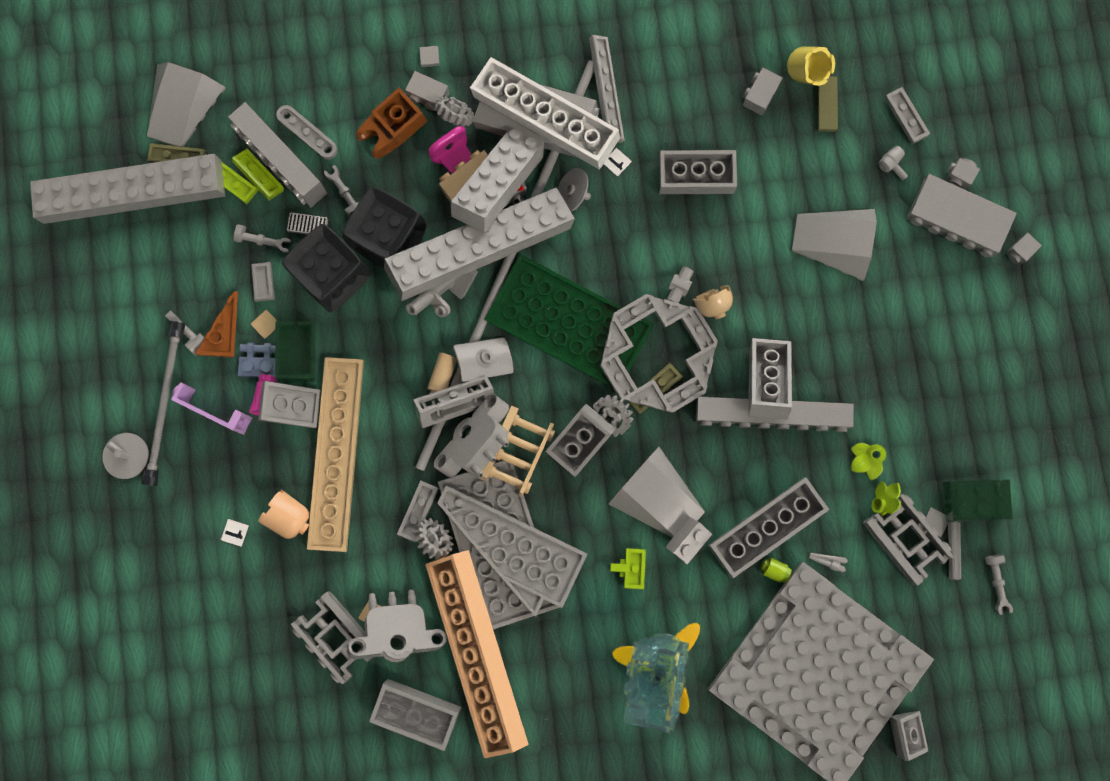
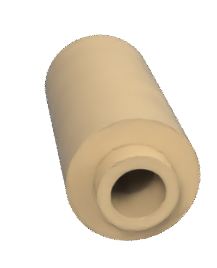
M439 353L427 388L430 390V394L448 388L457 361L456 357Z

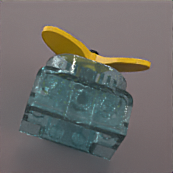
M698 623L687 625L675 636L667 633H658L649 638L640 639L638 643L634 642L633 646H620L613 651L614 659L627 666L626 675H629V680L625 683L624 695H627L623 723L673 733L678 721L679 712L686 714L689 709V699L685 688L689 659L688 651L699 636L700 625Z

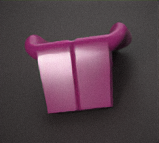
M455 127L433 143L428 150L430 160L436 164L441 163L451 174L456 171L454 167L462 161L467 163L471 160L469 157L471 153L466 146L467 135L465 127ZM452 143L449 150L445 149L447 145Z

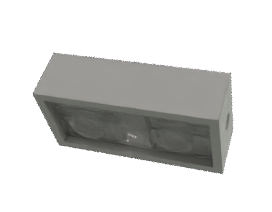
M387 679L382 685L369 722L445 751L461 707Z

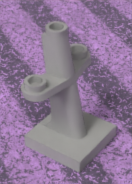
M471 271L420 293L418 297L406 306L407 312L410 315H417L431 304L437 316L446 317L450 314V307L440 295L449 289L458 298L462 299L469 290L478 271Z

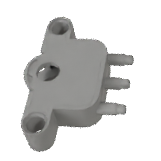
M489 395L473 413L472 417L466 418L458 424L453 434V440L447 444L435 459L434 468L449 478L454 477L461 468L481 478L483 476L482 470L489 461H496L495 454L500 448L509 445L507 441L508 432L500 424L509 411V405L497 395ZM471 426V430L465 438H462L463 431Z
M414 590L408 591L409 604L397 605L395 592H389V606L377 607L375 594L371 593L368 600L369 613L364 623L366 637L353 638L347 647V654L352 659L383 656L390 662H400L405 660L411 653L439 650L445 644L447 637L442 630H426L424 612L420 606L416 605ZM432 636H438L441 643L434 644ZM393 638L400 639L403 642V649H393L390 645V640ZM353 644H359L362 648V651L360 653L353 652L351 646Z

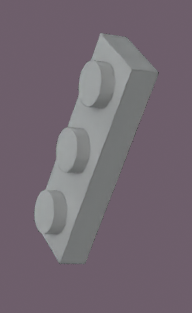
M903 87L884 97L911 144L930 135Z
M420 480L397 535L416 542L414 539L417 536L413 534L416 530L415 527L426 519L439 488Z

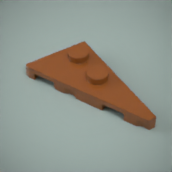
M234 291L227 300L212 328L205 336L199 349H197L196 356L234 358L238 303L237 291Z

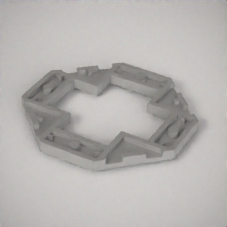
M646 294L613 313L600 367L619 399L623 398L628 402L673 413L706 393L717 339L698 308L688 307L677 302L655 298ZM654 312L664 328L681 319L700 351L684 361L694 378L665 395L662 394L654 379L637 389L618 355L634 346L624 330Z

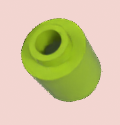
M769 557L768 560L764 559L760 568L763 570L762 575L779 583H786L792 569L788 568V565L772 557Z

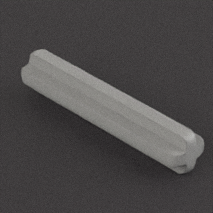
M951 521L948 523V545L952 549L953 557L949 559V578L960 580V522Z

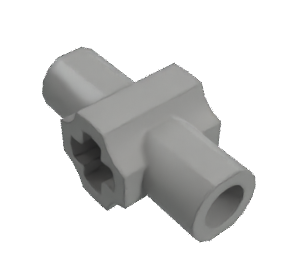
M682 267L679 275H674L668 288L670 293L667 300L679 303L681 297H686L692 284L690 279L693 275V270Z

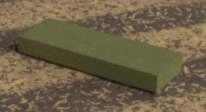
M829 76L827 83L818 86V131L837 132V77Z
M150 143L147 161L149 163L202 156L206 155V150Z
M669 363L648 382L654 379L662 394H664L683 376ZM628 402L639 415L648 408V406Z

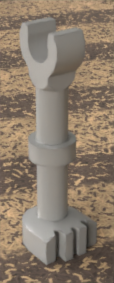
M334 165L332 167L335 172L332 175L328 174L327 171H324L327 179L334 182L339 190V195L344 197L349 207L345 211L350 217L359 202H355L350 194V189L345 187L339 178V170Z
M236 225L234 242L241 243L243 240L256 242L257 245L261 246L264 244L276 247L283 253L289 252L288 249L282 246L284 243L291 244L290 239L282 238L275 240L267 238L262 234L245 233V226Z
M1004 555L985 557L986 564L991 565L994 579L992 584L996 588L998 598L995 607L996 613L1002 615L1003 606H1006L1007 612L1012 613L1013 607L1006 599L1003 586L1005 581L1001 577L999 564L1006 563Z

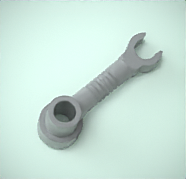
M172 311L165 315L170 321L182 322ZM185 325L184 334L190 339L185 346L196 356V351L205 337L200 333L196 335Z

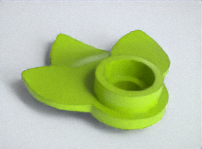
M858 443L851 448L852 452L856 455L851 464V471L858 473L867 472L870 480L876 479L883 471L882 462L886 458L885 449L881 445L869 446L865 443ZM874 451L880 452V456L878 458L873 457L872 454Z
M883 481L878 484L875 491L876 498H874L871 505L875 513L883 516L886 513L893 514L900 508L901 502L898 498L901 489L899 483H893L888 487Z

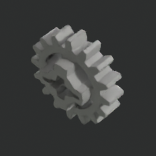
M439 97L434 106V110L437 111L438 115H442L441 118L444 121H449L456 126L460 124L463 127L465 125L469 126L475 117L474 112L471 111V108L467 107L468 105L465 102H461L454 97Z
M607 395L605 398L601 397L593 405L595 408L593 410L616 429L613 435L617 437L619 433L623 435L630 428L633 418L629 416L633 411L627 410L629 404L624 405L623 398L618 401L617 395L612 399L610 395Z
M431 518L428 520L424 519L415 527L416 530L413 534L417 537L414 541L419 542L417 547L423 548V554L428 553L429 558L434 556L438 560L440 557H446L452 551L451 547L454 544L450 540L453 538L448 535L449 530L444 529V524H438V520L433 522Z

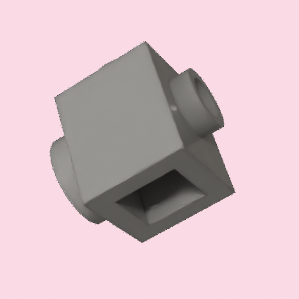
M960 158L956 163L952 162L946 171L949 174L945 180L966 190L973 183L980 169L976 167L977 165L972 160Z

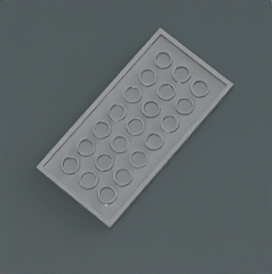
M506 461L494 464L496 470L518 479L513 464ZM469 472L438 482L441 494L445 487L448 486L534 528L524 494L522 498L518 496L521 490L518 487L495 477H488L485 482ZM449 517L459 552L469 550L492 628L496 629L534 616ZM544 600L538 614L560 607Z

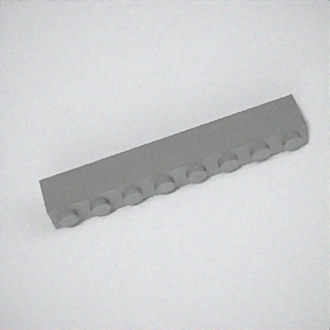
M698 397L696 399L695 422H700L701 426H712V423H720L719 426L731 427V424H739L741 428H750V425H758V428L768 429L770 426H777V429H789V426L797 427V430H808L809 427L816 428V431H828V428H835L836 432H847V429L853 427L854 404L792 401V409L787 420L748 416L749 399Z

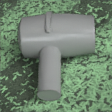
M895 146L882 156L878 166L884 172L893 170L902 181L908 177L898 165L905 152L901 147Z

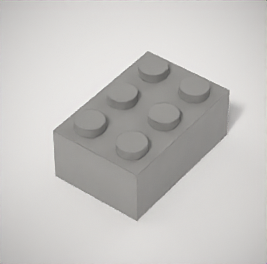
M585 404L545 452L576 477L616 429L590 406Z

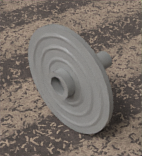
M574 168L567 172L558 187V191L570 211L577 210L583 200H589L591 196L587 192V174L580 168Z
M122 433L114 436L108 441L103 450V464L106 470L112 476L120 479H130L139 475L145 469L149 460L147 444L142 438L131 433Z

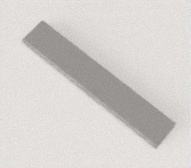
M592 35L589 37L602 120L619 129L620 139L617 143H622L625 139L608 37Z

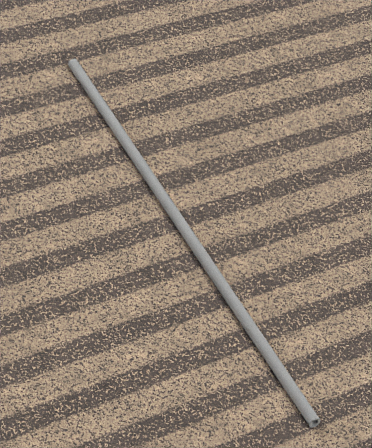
M591 60L587 63L575 91L576 95L584 96L594 73L593 61ZM550 150L530 198L543 193L559 152ZM517 252L504 258L468 343L480 341L487 324L484 318L501 290ZM459 366L450 387L462 383ZM445 421L433 425L415 468L422 471L425 470Z

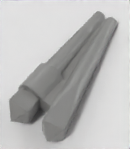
M810 553L809 559L830 567L834 571L841 573L846 571L845 567L840 565L848 562L846 558Z

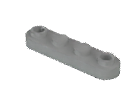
M284 105L277 110V118L280 123L318 155L326 160L333 159L337 155L338 149L335 143L295 109ZM290 115V118L285 119V116ZM327 149H331L330 153H325Z

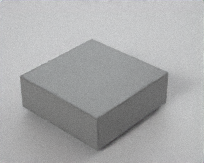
M438 46L420 47L421 67L440 66Z

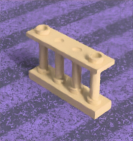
M511 406L502 425L508 432L507 441L535 453L536 457L533 463L530 464L505 453L500 448L495 454L496 459L499 461L502 459L529 471L525 481L523 482L496 470V467H494L495 462L491 461L482 470L483 476L479 479L485 482L488 477L500 479L520 488L518 496L522 498L523 493L528 494L532 485L529 482L546 442H551L555 431L552 430L554 426L552 423H550L548 430L519 418L520 416L517 415L518 408ZM518 425L543 436L544 439L540 447L513 436L509 432L511 426Z

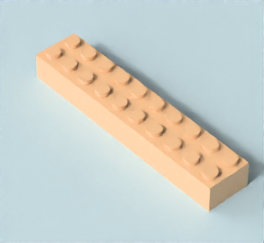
M469 550L425 564L484 758L512 753L529 745Z

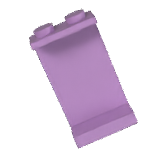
M181 382L179 386L174 388L171 400L244 435L252 417L235 410L230 421L227 423L189 404L196 389Z

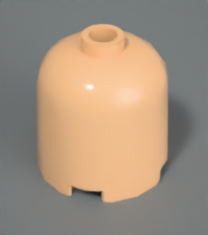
M281 490L268 504L271 507L266 514L262 513L258 520L259 523L280 536L291 539L299 533L303 535L309 526L307 524L309 512L305 506Z

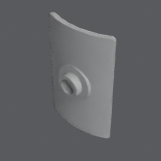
M505 338L453 346L463 382L483 376L488 378L513 373L512 357Z

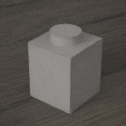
M1026 233L1006 254L1013 263L1020 266L1042 245L1029 233Z

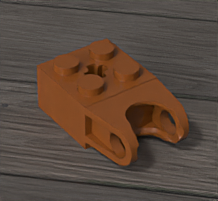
M398 88L371 111L372 114L357 130L356 138L359 141H364L373 136L379 137L371 153L375 159H379L403 144L428 121L418 107Z

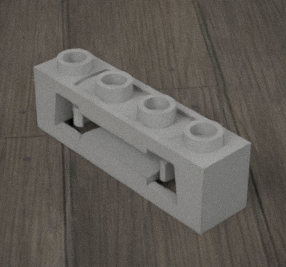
M483 376L413 399L415 413L421 427L425 428L477 410L489 395L494 394V389L487 376ZM477 385V390H476V391H474L472 388H470V389H469V393H468V391H467V388H468V387H472V386ZM435 398H437L439 402L437 403V405H435V401L433 400L431 406H426L424 403Z

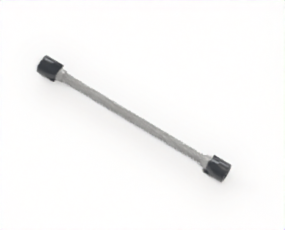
M170 321L168 336L170 337L169 341L171 344L169 346V356L166 363L167 368L164 375L165 380H163L164 385L161 392L162 397H160L161 402L158 409L159 414H157L158 419L156 421L157 426H155L156 431H154L155 436L152 443L153 448H151L150 463L147 465V469H144L141 484L157 486L159 471L157 470L158 466L156 463L159 455V443H161L162 426H164L165 409H167L168 404L167 397H169L170 380H172L177 344L183 337L185 323Z

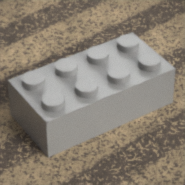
M736 150L660 151L659 194H734L737 188Z
M752 338L749 349L748 416L788 420L792 409L791 341Z

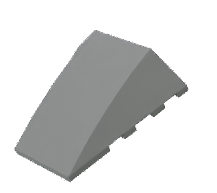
M169 62L157 64L147 137L173 146L184 147L195 132V127L200 121H203L208 109L211 106L213 107L217 101L216 98L220 93L224 92L226 87L202 73Z
M875 209L797 214L791 251L814 261L822 262L828 267L836 268L844 274H850L857 277L858 280L864 281L871 261L877 223Z
M660 447L653 452L608 504L672 538L689 517L698 521L705 513Z

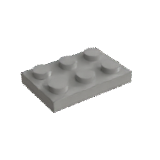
M264 381L262 384L258 420L317 428L321 390Z

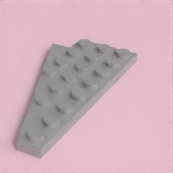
M446 486L438 501L439 506L534 616H537L544 600L562 608L587 557V553Z

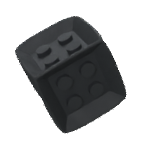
M371 187L351 214L342 236L350 248H353L361 256L384 268L385 258L419 245L427 225L424 217L414 208L383 190Z
M325 224L317 226L308 233L282 261L283 267L329 313L337 310L348 301L371 275L366 264L360 261L355 252Z

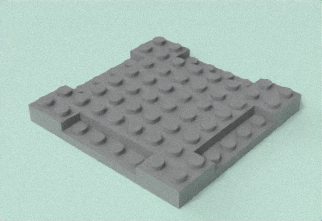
M800 561L791 573L788 581L780 588L708 687V690L827 781H848L864 759V753L909 691L912 692L934 659L847 596L806 563Z

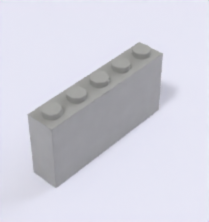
M929 174L923 180L906 219L910 220L913 225L927 228L931 233H939L945 236L949 241L961 243L966 249H974L984 257L993 258L999 254L1017 213Z

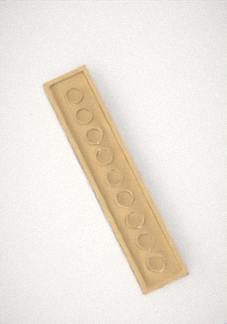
M325 357L307 549L347 552L364 360Z

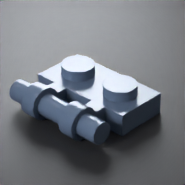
M255 343L240 344V352H247V357H239L238 376L259 377L261 374L278 378L279 359L272 358V353H279V345H272L271 343H265L264 345H255ZM255 352H264V358L255 357Z

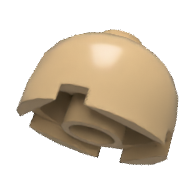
M729 285L721 286V291L712 289L693 299L696 308H698L703 316L714 317L715 319L726 316L725 312L733 304V296Z

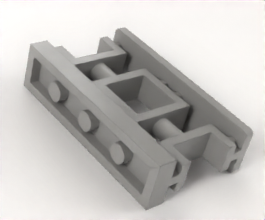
M900 494L898 500L901 502V506L895 513L888 515L884 519L878 513H875L862 524L909 583L913 586H918L923 582L924 578L928 577L923 567L934 558L940 564H944L953 557L952 549L946 542H942L939 539L937 530L926 523V517L921 511H917L914 508L912 499L907 495ZM906 510L912 519L902 524L896 516ZM891 522L896 530L887 536L881 527ZM910 526L921 541L910 550H907L897 536ZM931 541L937 550L927 555L922 547ZM916 553L922 561L912 567L906 558Z
M328 591L315 602L321 608V611L309 622L303 615L298 617L296 621L291 623L292 631L298 638L302 637L306 642L305 646L311 653H316L319 657L318 662L324 668L328 667L332 672L330 675L334 681L344 684L354 675L348 666L356 660L350 658L347 654V646L354 638L350 633L355 638L366 636L363 628L331 591ZM330 608L342 623L338 619H334L328 625L322 616ZM316 623L322 631L313 639L306 629ZM334 626L347 639L335 651L322 638ZM341 652L348 661L339 669L330 657L333 659ZM364 658V659H365L366 662H368V661H370L372 658Z

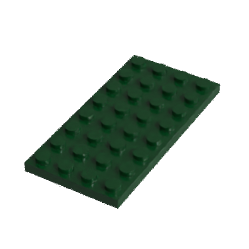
M520 254L484 320L613 389L600 364L612 315L622 309V307ZM644 318L624 330L634 345L618 355L627 372L630 371L654 326L653 323Z

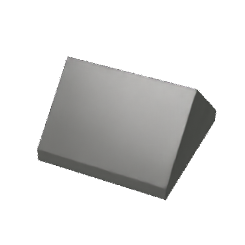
M920 711L892 715L889 718L897 757L904 761H910L928 752Z

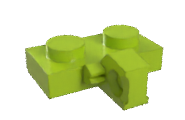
M626 548L625 559H620V564L610 563V571L620 572L619 577H624V588L644 589L646 550Z

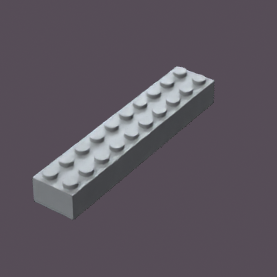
M215 154L30 181L33 218L46 224L225 197L222 161Z
M556 187L503 209L485 233L467 224L385 258L384 269L401 301H404L571 229L575 218Z

